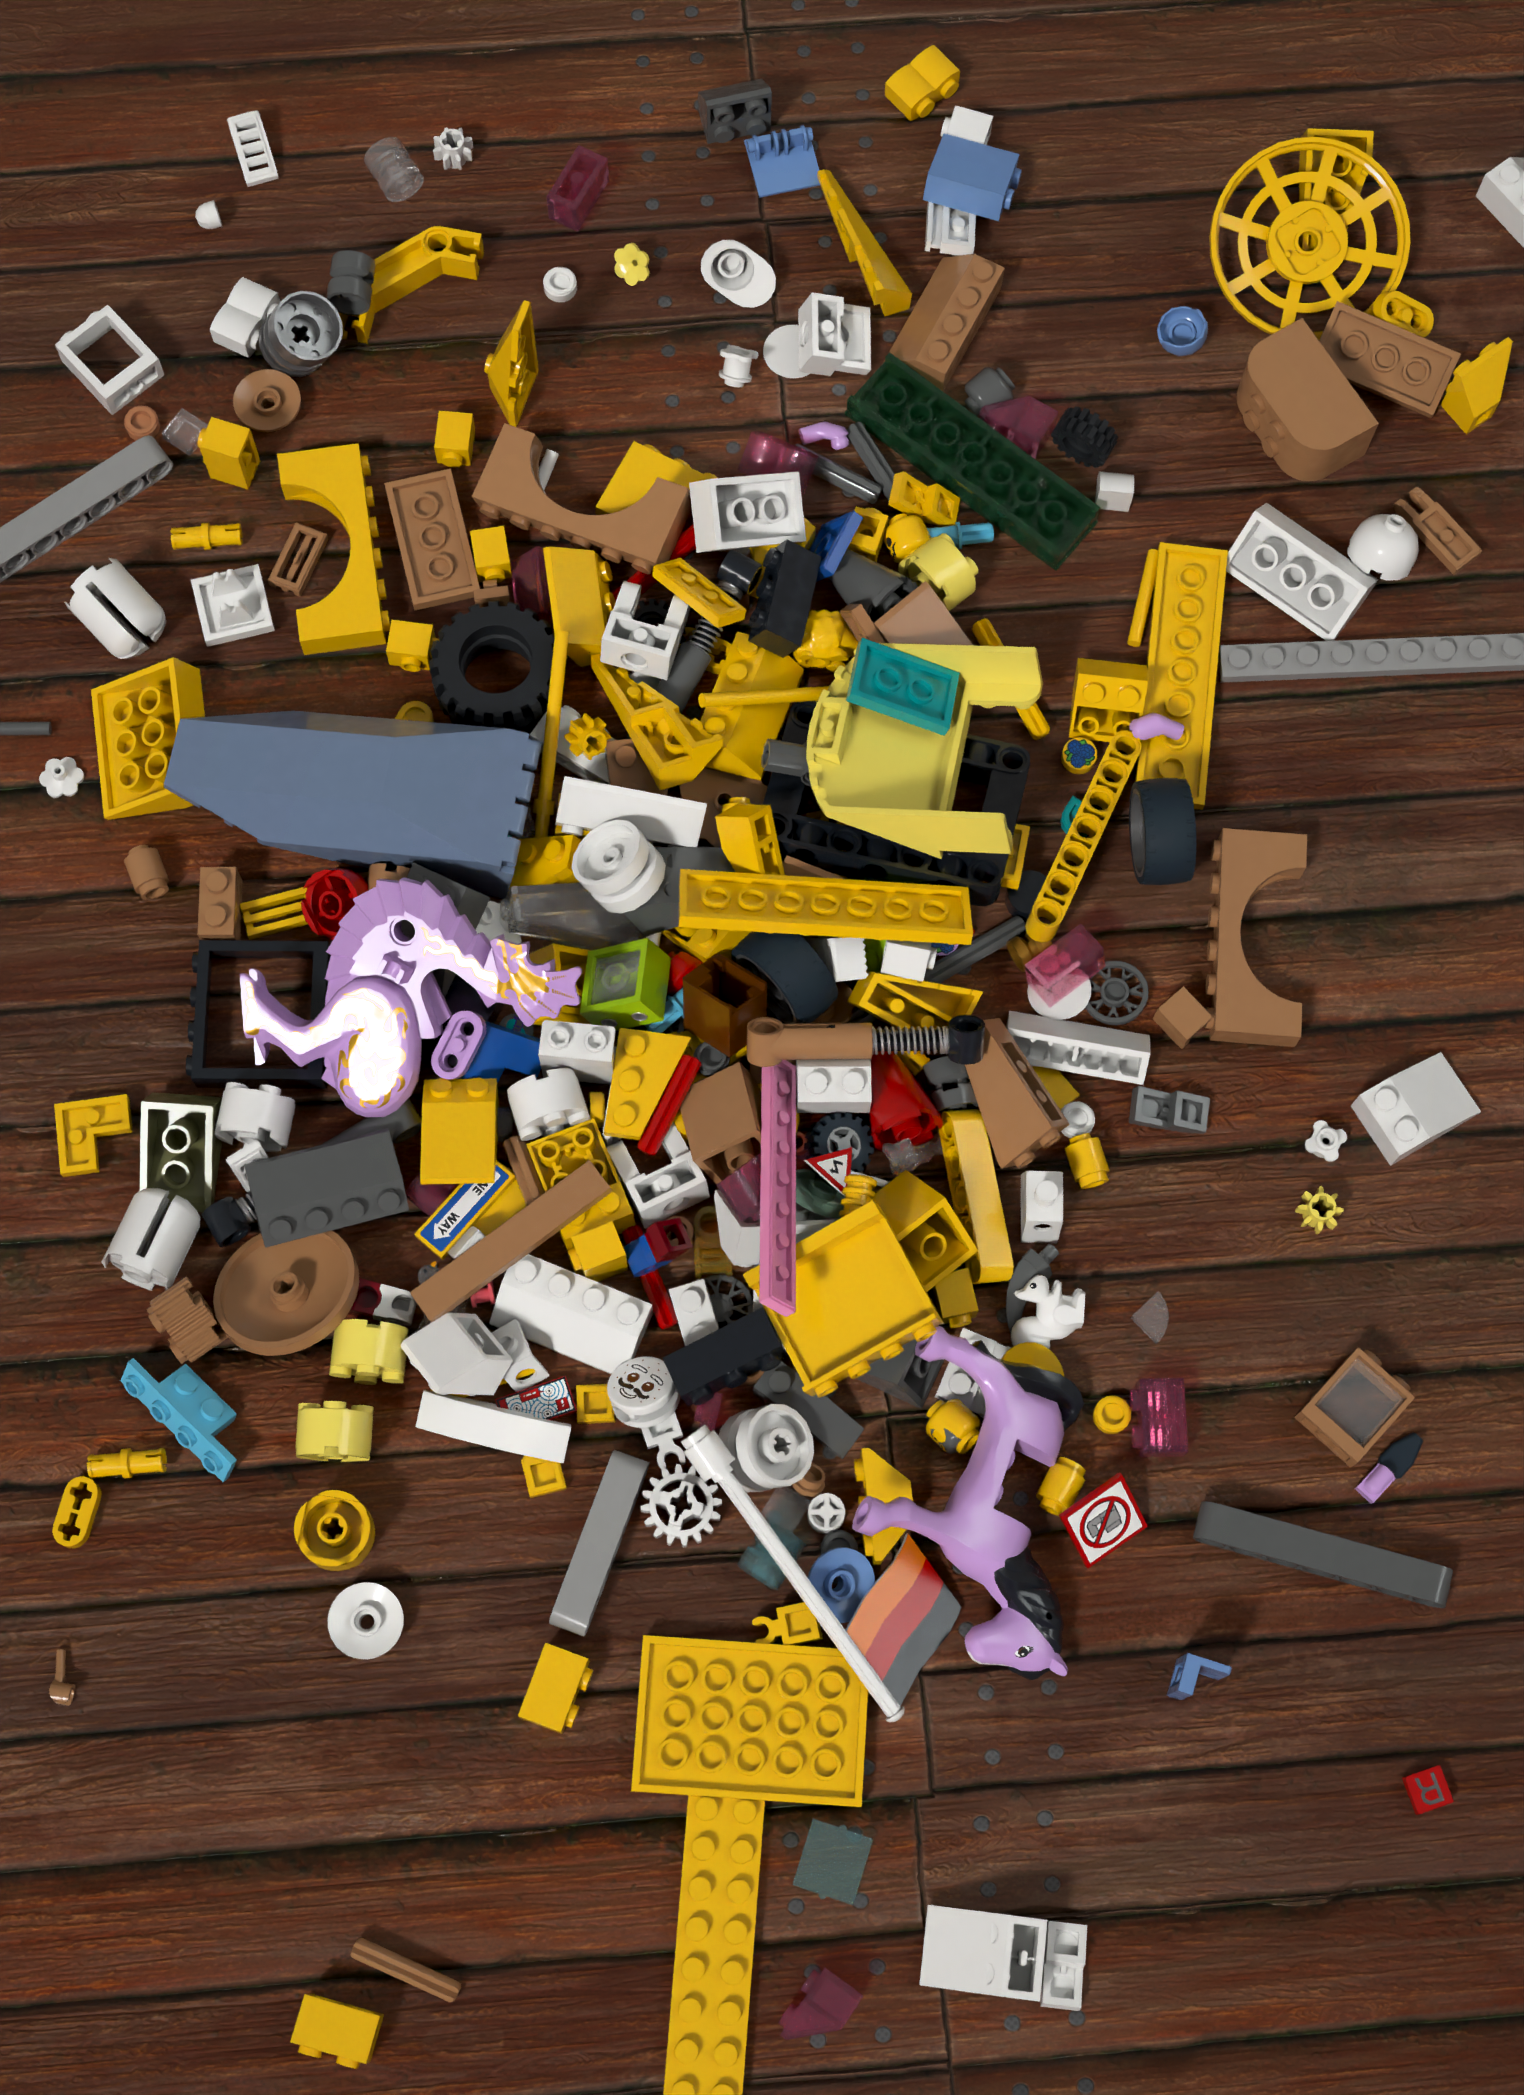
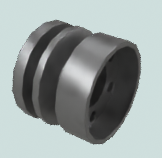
M298 291L288 294L263 321L259 331L260 350L264 359L274 370L281 371L292 377H303L312 374L338 348L343 337L342 320L333 304L327 298L315 292ZM294 336L299 339L297 343L293 340Z

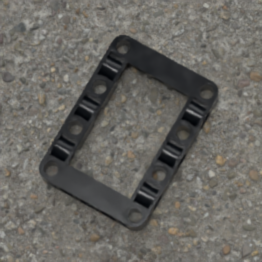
M818 701L796 702L793 704L781 741L802 745L807 742L809 724ZM967 734L958 780L986 785L987 792L982 812L1005 814L1007 827L1011 831L1013 838L1027 781L1030 755L1026 749L1019 745ZM772 772L762 805L771 806L782 862H784L787 855L830 873L859 880L968 887L970 904L975 906H988L997 900L1009 854L943 851L942 859L855 827L797 815L798 809L802 808L804 803L806 784L802 782L799 776Z

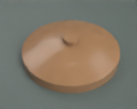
M334 1231L266 1248L260 1233L243 1244L230 1257L221 1270L213 1296L216 1318L229 1339L248 1352L265 1356H278L301 1351L328 1336L349 1313L359 1288L358 1265L347 1243Z

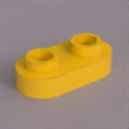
M1399 291L1382 292L1374 302L1373 313L1376 318L1423 338L1433 328L1434 317L1430 308ZM1413 318L1414 323L1411 326V319Z

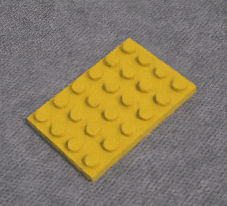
M643 1635L631 1792L862 1807L868 1690L838 1648Z

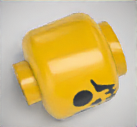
M905 513L898 514L889 520V526L885 529L883 537L886 547L896 563H900L931 539L922 518L915 515L907 516Z

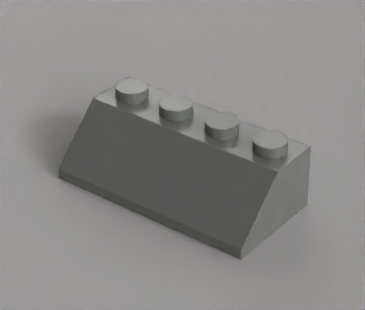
M388 1128L244 1164L265 1248L409 1211L403 1178Z

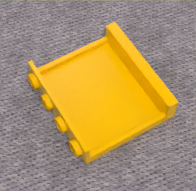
M874 1200L796 1243L795 1313L785 1317L763 1305L804 1384L802 1387L804 1393L812 1397L817 1394L818 1398L835 1391L838 1388L837 1383L850 1376L851 1379H855L871 1370L870 1364L878 1359L883 1358L886 1361L896 1357L904 1351L902 1346L916 1339L917 1342L928 1339L937 1332L935 1327L943 1323L884 1212ZM760 1264L743 1274L749 1287L755 1290L758 1297Z

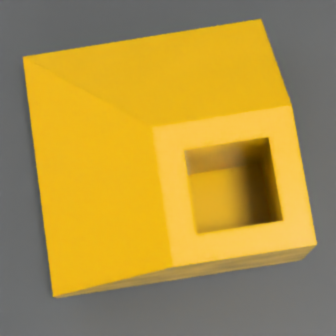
M1509 337L1498 344L1492 342L1487 345L1474 361L1466 360L1461 363L1453 372L1454 378L1452 382L1445 388L1447 393L1441 406L1466 435L1490 419L1500 402L1513 343Z

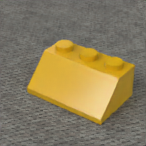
M545 547L543 552L554 634L555 630L569 631L567 655L580 667L591 665V655L601 653L602 636L616 603L609 589V581H612L610 565L594 550Z

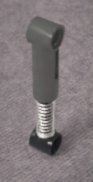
M731 549L719 568L717 574L718 587L735 601L740 600L743 595L749 596L756 587L764 566ZM701 616L702 619L698 620L699 624L695 625L696 630H692L693 635L689 636L690 640L682 642L678 648L668 680L661 679L656 688L657 692L679 706L681 714L712 660L708 654L711 653L710 647H715L713 642H718L716 636L720 637L719 631H723L722 627L716 628L703 616Z
M408 1098L397 1111L388 1116L366 1117L323 1144L386 1128L390 1132L392 1143H401L421 1131L422 1118ZM246 1194V1198L240 1197L236 1201L233 1197L221 1199L202 1213V1218L219 1247L230 1246L244 1238L251 1231L250 1224L257 1220L252 1196Z

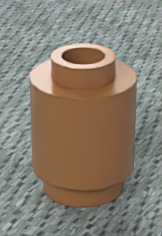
M139 845L132 848L128 852L129 855L124 859V864L135 892L140 894L143 900L156 899L166 894L169 890L167 885L169 878L156 848H149L148 845Z

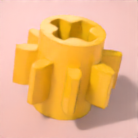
M584 713L582 718L570 721L569 733L565 734L564 738L571 744L569 750L576 757L583 754L588 760H591L593 756L605 752L607 740L611 739V735L604 730L607 724L602 719L597 717L593 720L587 713Z

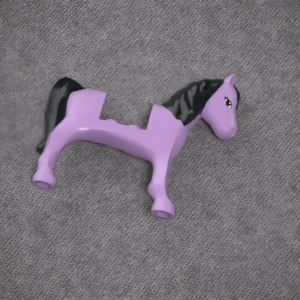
M937 1326L935 1327L937 1332L933 1336L917 1342L915 1355L928 1362L945 1359L959 1366L976 1381L985 1399L986 1411L969 1463L956 1483L943 1511H929L917 1506L911 1499L906 1497H897L888 1503H884L868 1495L862 1500L856 1510L852 1529L871 1537L889 1527H898L917 1532L939 1544L945 1557L964 1575L985 1586L991 1596L1000 1604L1002 1610L992 1620L973 1626L965 1636V1646L973 1661L979 1664L1007 1666L1010 1671L1028 1680L1038 1679L1048 1671L1066 1676L1068 1668L1060 1656L1063 1639L1062 1631L1064 1629L1061 1606L1058 1596L1052 1590L1050 1581L1040 1565L1032 1557L1031 1550L1028 1547L1031 1531L1023 1523L993 1508L1002 1497L1004 1489L1002 1482L1005 1473L1010 1469L1015 1459V1451L1013 1450L1049 1467L1055 1465L1064 1432L1077 1420L1084 1406L1081 1392L1072 1381L1061 1374L1043 1370L1030 1364L998 1359L989 1352L982 1340L970 1344L966 1338L950 1335L943 1327Z

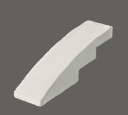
M423 1390L415 1425L417 1428L459 1440L558 1463H564L571 1432V1424L536 1418L533 1414L500 1408L493 1403L448 1394L440 1395L428 1390Z

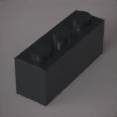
M788 539L767 552L763 561V566L766 567L764 576L756 590V596L758 597L756 609L749 619V626L751 627L749 642L782 658L801 647L821 556Z
M762 1307L662 1359L680 1397L687 1406H690L692 1404L702 1405L710 1401L714 1397V1393L726 1387L735 1388L747 1381V1376L759 1370L764 1372L777 1367L781 1363V1359L788 1355L770 1318Z

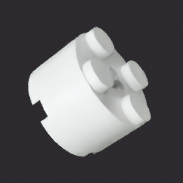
M557 1068L547 1070L548 1077L537 1080L534 1074L519 1080L508 1088V1101L521 1141L532 1140L539 1136L546 1137L590 1120L580 1084L573 1069Z
M228 1082L223 1091L214 1135L219 1140L232 1144L235 1138L244 1143L243 1147L258 1140L266 1152L281 1151L282 1147L286 1149L295 1111V1100L280 1096L281 1089L275 1086L260 1085L259 1090L249 1089L244 1084Z

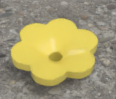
M628 243L624 248H619L615 251L614 258L617 262L614 267L615 273L618 277L624 278L628 285L635 286L639 281H644L649 277V256L645 251H640L635 243Z

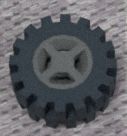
M847 1112L834 1113L820 1118L819 1121L814 1122L810 1126L812 1130L806 1133L805 1138L808 1139V1143H804V1150L809 1152L806 1159L834 1152V1144L832 1143L834 1142L836 1144V1151L852 1147L851 1170L860 1173L864 1170L863 1167L870 1163L869 1155L874 1153V1148L870 1147V1143L873 1142V1136H868L867 1133L870 1130L867 1124L862 1125L860 1117H852V1114Z

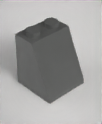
M914 1339L902 1346L904 1348L902 1353L886 1361L883 1358L878 1359L870 1364V1371L855 1379L922 1409L944 1360L928 1362L915 1355L917 1341Z

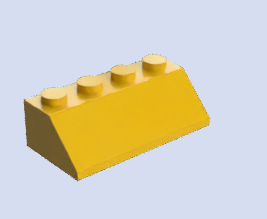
M737 632L712 693L798 688L804 675V669L789 655L782 658L749 642V634ZM792 702L706 707L700 720L703 729L711 735L717 733L721 735L723 747L705 767L762 781L765 773L764 768L761 767L764 744L767 739L778 740Z

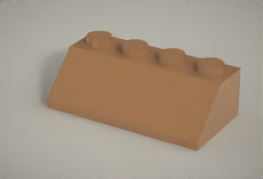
M976 254L943 257L885 358L883 366L943 394L1001 290L1005 268Z

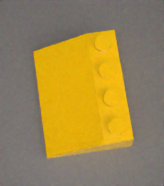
M173 657L91 689L104 818L111 820L193 806L190 802L165 789L164 781L180 719L205 717L200 669Z

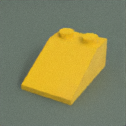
M439 1078L424 1080L421 1123V1184L495 1183L498 1141L497 1116L499 1113L497 1078Z

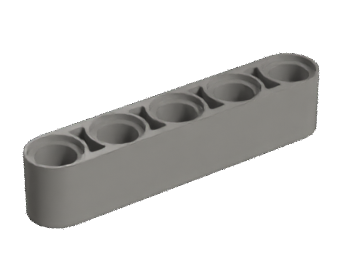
M617 1450L613 1451L553 1607L549 1624L585 1637L650 1462Z

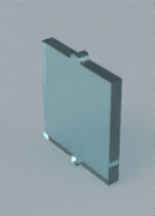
M813 1819L792 1885L818 1893L820 1899H825L827 1896L853 1905L873 1839L849 1831L845 1825L837 1827Z

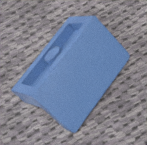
M1187 1653L1176 1659L1167 1696L1179 1700L1188 1698L1193 1695L1198 1674L1220 1680L1230 1675L1232 1667Z

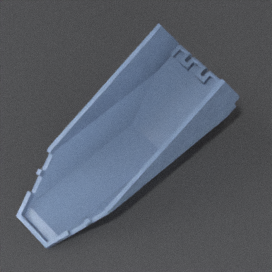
M304 711L183 718L179 721L164 781V788L196 807L200 808L202 806L224 819V823L231 827L237 826L257 838V842L262 845L368 869L371 864H386L385 871L397 869V866L411 868L413 863H416L479 893L506 900L521 844L520 840L507 836L520 837L523 835L528 807L516 804L515 801L521 803L530 802L535 778L533 771L537 769L542 742L528 739L529 733L507 728Z

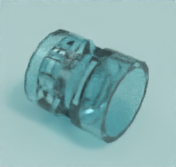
M766 1519L796 1561L806 1544L788 1530ZM755 1534L756 1546L747 1547L737 1566L761 1583L778 1591L786 1576Z

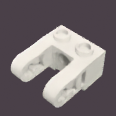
M624 581L602 636L600 662L668 680L691 607L674 595L664 625L659 624L655 626L633 620L642 586Z
M674 1122L671 1124L662 1142L671 1160V1164L648 1175H645V1173L640 1175L622 1140L606 1147L618 1178L644 1228L710 1197L707 1181L699 1166L692 1160L691 1151H689Z

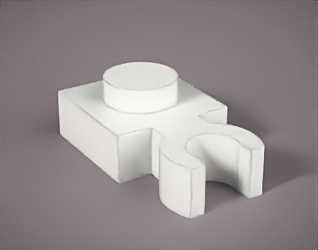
M675 1411L662 1423L641 1428L648 1449L659 1446L657 1462L660 1469H667L664 1459L670 1453L678 1456L681 1465L686 1463L684 1451L674 1444V1440L683 1437Z

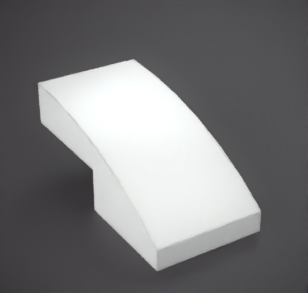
M1048 1921L1040 2007L1080 2011L1083 1968L1086 1960L1087 1925Z

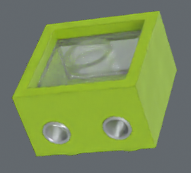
M649 938L588 951L579 1014L592 1025L612 1026L615 1028V1031L619 1030V1028H631L663 1021L671 958Z

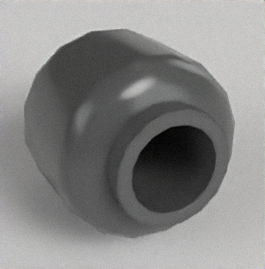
M985 367L966 383L965 392L968 398L964 402L975 416L982 413L988 418H993L1013 401L1012 390L1015 389V386L1001 368L998 367L994 370L991 367Z

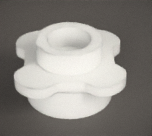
M1324 1120L1315 1122L1312 1136L1305 1141L1306 1150L1320 1158H1324L1328 1162L1337 1160L1339 1157L1338 1149L1347 1140L1346 1132L1342 1129L1335 1130L1329 1127ZM1323 1138H1327L1329 1143L1324 1144Z

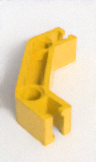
M433 226L374 259L376 267L374 281L371 285L370 308L364 314L352 315L359 317V321L353 320L351 325L352 328H355L358 342L368 343L375 313L442 274L477 280L480 269L477 259H482L484 254L482 234L443 226ZM437 248H444L441 251H434ZM339 313L343 327L342 339H347L348 331H344V327L350 315Z

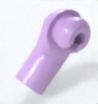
M824 421L799 428V435L803 445L822 439L831 440V447L835 450L843 449L849 445L847 438L849 433L843 426Z

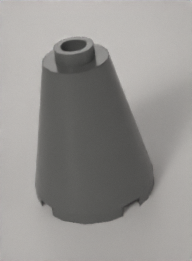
M850 549L846 550L834 575L828 577L847 605L862 604L873 623L918 587L911 578Z

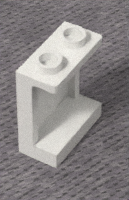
M544 1020L542 1022L538 1053L543 1078L548 1077L547 1070L570 1068L574 1070L579 1082L611 1085L617 1048L614 1047L615 1028L612 1026Z

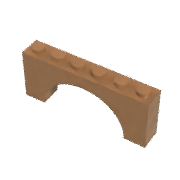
M504 423L472 495V498L479 505L481 513L493 519H498L499 515L508 518L511 524L524 530H528L529 527L540 530L543 536L554 541H559L561 537L571 541L570 544L577 549H594L601 552V556L615 563H620L621 560L630 562L634 569L645 574H651L653 566L670 560L692 509L689 488L657 477L653 486L639 501L621 511L605 515H586L570 511L556 504L543 491L539 478V460L543 445L537 436L529 431Z
M1223 828L1218 839H1213L1211 845V860L1216 861V873H1211L1209 892L1210 894H1215V906H1210L1208 927H1214L1213 940L1209 939L1207 961L1213 962L1212 973H1208L1206 977L1205 992L1207 995H1211V1007H1206V1010L1211 1014L1212 1018L1204 1028L1210 1029V1041L1295 1047L1301 1039L1302 1003L1277 996L1263 986L1255 977L1244 957L1240 928L1245 906L1254 895L1273 883L1301 878L1307 864V834Z

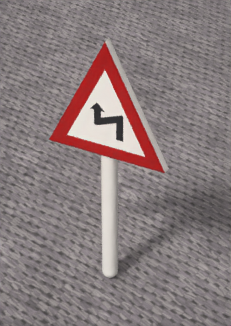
M852 1147L804 1160L844 1197L845 1195L842 1193L844 1187H847V1183L844 1182L845 1176L850 1174L869 1176L851 1170ZM869 1176L874 1178V1180L877 1181V1185L881 1187H884L890 1182L880 1178Z

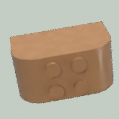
M1303 318L1261 340L1251 350L1237 390V405L1243 415L1246 427L1256 433L1261 440L1262 448L1266 455L1270 458L1273 457L1287 475L1301 481L1320 480L1365 455L1379 423Z

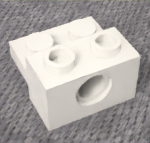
M812 292L798 309L799 372L831 376L834 371L867 375L871 370L870 307L844 304V297Z

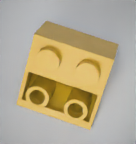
M1078 658L1072 694L1069 738L1081 737L1088 740L1110 742L1115 733L1122 730L1129 731L1130 723L1134 719L1143 716L1148 686L1147 665Z

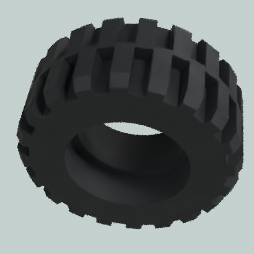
M488 601L489 606L482 608L479 607L478 603L468 607L469 612L463 615L461 612H458L451 617V626L443 625L438 632L440 641H434L431 648L430 674L439 707L444 715L450 716L452 724L507 728L517 731L524 730L525 733L530 734L536 727L535 723L540 721L547 711L555 637L552 634V628L545 619H541L538 622L537 613L530 608H526L524 612L520 611L519 604L508 602L507 606H499V601ZM495 649L514 651L527 659L530 663V672L519 686L503 693L480 691L466 681L465 672L470 663L484 652Z

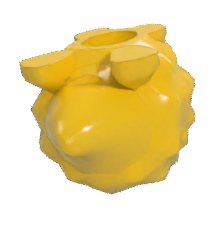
M811 610L808 614L801 647L793 651V658L802 668L826 667L828 670L835 672L840 665L846 666L843 661H847L849 657L854 656L853 651L857 648L859 642L839 611Z

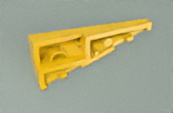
M825 169L819 170L817 178L849 262L858 261L874 305L880 304L884 317L910 309L911 291L832 173Z
M601 653L591 655V667L659 790L693 781L723 747L722 736L718 733L711 735L703 729L701 721L696 718L690 720L681 714L678 705L643 681L637 683L629 678L626 669L621 667L617 669L610 664L600 662Z

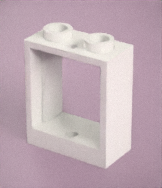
M106 305L100 311L91 313L83 324L73 331L66 332L60 341L55 344L62 362L111 415H114L164 376L159 358L109 305ZM111 329H114L140 358L103 385L77 355Z

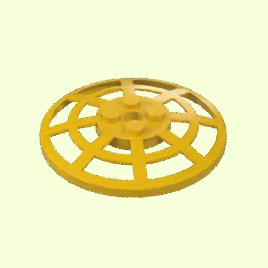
M1322 137L1294 138L1279 142L1258 152L1245 162L1228 181L1218 199L1212 216L1209 235L1210 258L1215 277L1223 294L1233 308L1249 323L1271 335L1294 323L1296 313H1317L1335 307L1337 301L1355 308L1348 298L1354 295L1362 286L1372 266L1392 269L1390 278L1382 292L1395 291L1402 280L1407 266L1411 243L1410 222L1406 205L1397 185L1387 171L1371 156L1355 146ZM1294 151H1323L1318 172H1295L1277 178L1269 161L1276 156ZM1337 155L1347 158L1362 167L1376 180L1381 189L1363 200L1360 194L1349 184L1337 177L1331 176ZM1257 168L1266 186L1251 200L1242 219L1224 213L1227 202L1236 187L1250 172ZM1297 183H1314L1310 201H1301L1291 205L1283 190L1284 187ZM1327 188H1333L1344 195L1352 203L1353 207L1338 215L1331 207L1323 204ZM1271 196L1280 214L1274 219L1270 227L1253 223L1252 219L1256 211ZM1387 200L1393 210L1397 226L1396 255L1376 252V228L1370 211ZM1361 218L1365 230V250L1348 247L1346 227ZM1220 227L1238 233V256L1244 274L1230 282L1227 281L1223 273L1219 256ZM1302 234L1313 236L1316 242L1314 250H1302L1298 244L1299 236ZM1248 236L1266 241L1269 259L1254 268L1250 263L1248 254ZM1343 260L1362 264L1353 281L1342 290L1332 273L1341 265ZM1276 270L1278 274L1290 281L1286 299L1271 292L1262 284L1260 279ZM1320 281L1330 296L1327 300L1315 303H1299L1303 284H1312ZM1251 285L1266 301L1283 309L1280 328L1270 325L1255 316L1239 301L1235 294ZM1374 302L1364 311L1365 313L1374 316ZM1323 331L1313 332L1318 340H1320Z

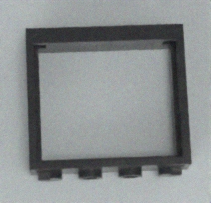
M199 940V951L193 952L192 969L193 973H197L196 986H191L190 1004L191 1007H195L194 1020H190L188 1023L189 1042H193L192 1055H187L186 1074L191 1076L197 1088H225L226 1083L236 1082L244 1084L248 1088L271 1085L280 1089H326L327 1082L321 1079L327 1068L324 1066V1057L308 1063V1069L206 1068L212 958L313 959L310 1020H314L325 1007L328 980L325 977L331 957L326 952L330 946L328 941Z

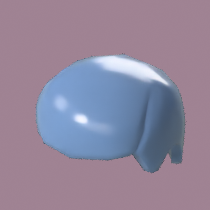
M1187 306L1171 308L1161 316L1157 327V335L1162 347L1167 352L1179 357L1192 355L1201 349L1208 334V322L1201 310L1192 309Z

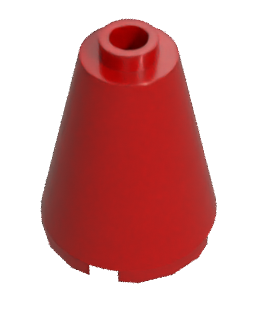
M874 1051L872 1059H870L872 1103L869 1115L875 1148L881 1152H886L885 1147L894 1146L896 1152H901L918 1147L934 1137L932 1130L936 1126L941 1130L943 1127L942 1117L898 1054L895 1055L894 1051H891L889 1055L888 1051H884V1055H882L881 1051H878L876 1055Z

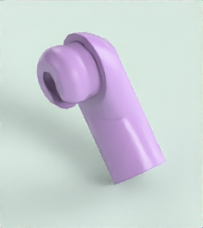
M1151 713L1134 719L1130 723L1129 731H1132L1133 736L1140 740H1147L1159 735L1178 740L1183 734L1184 725L1163 715Z

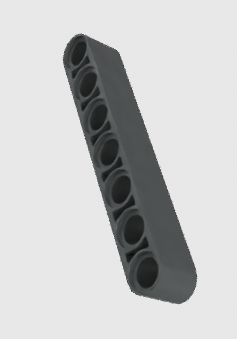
M1208 1501L1201 1502L1193 1534L1195 1541L1423 1605L1446 1608L1453 1570L1439 1564Z

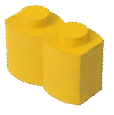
M932 45L918 54L910 64L896 71L885 82V96L910 122L919 116L924 118L933 110L935 102L943 98L948 99L957 91L960 70L935 45Z

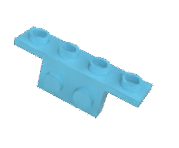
M134 1358L128 1361L120 1380L124 1384L126 1391L131 1396L138 1398L150 1410L153 1418L163 1423L176 1436L177 1441L183 1447L189 1448L201 1460L202 1465L208 1472L215 1474L222 1482L226 1481L237 1459L214 1436L234 1422L237 1413L187 1364H184L158 1383Z

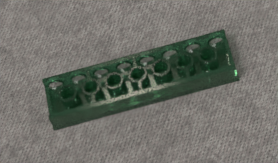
M890 352L885 357V362L854 396L851 394L847 399L846 416L856 423H863L869 433L939 485L960 497L962 502L1055 571L1061 567L1098 524L1097 519L1101 507Z

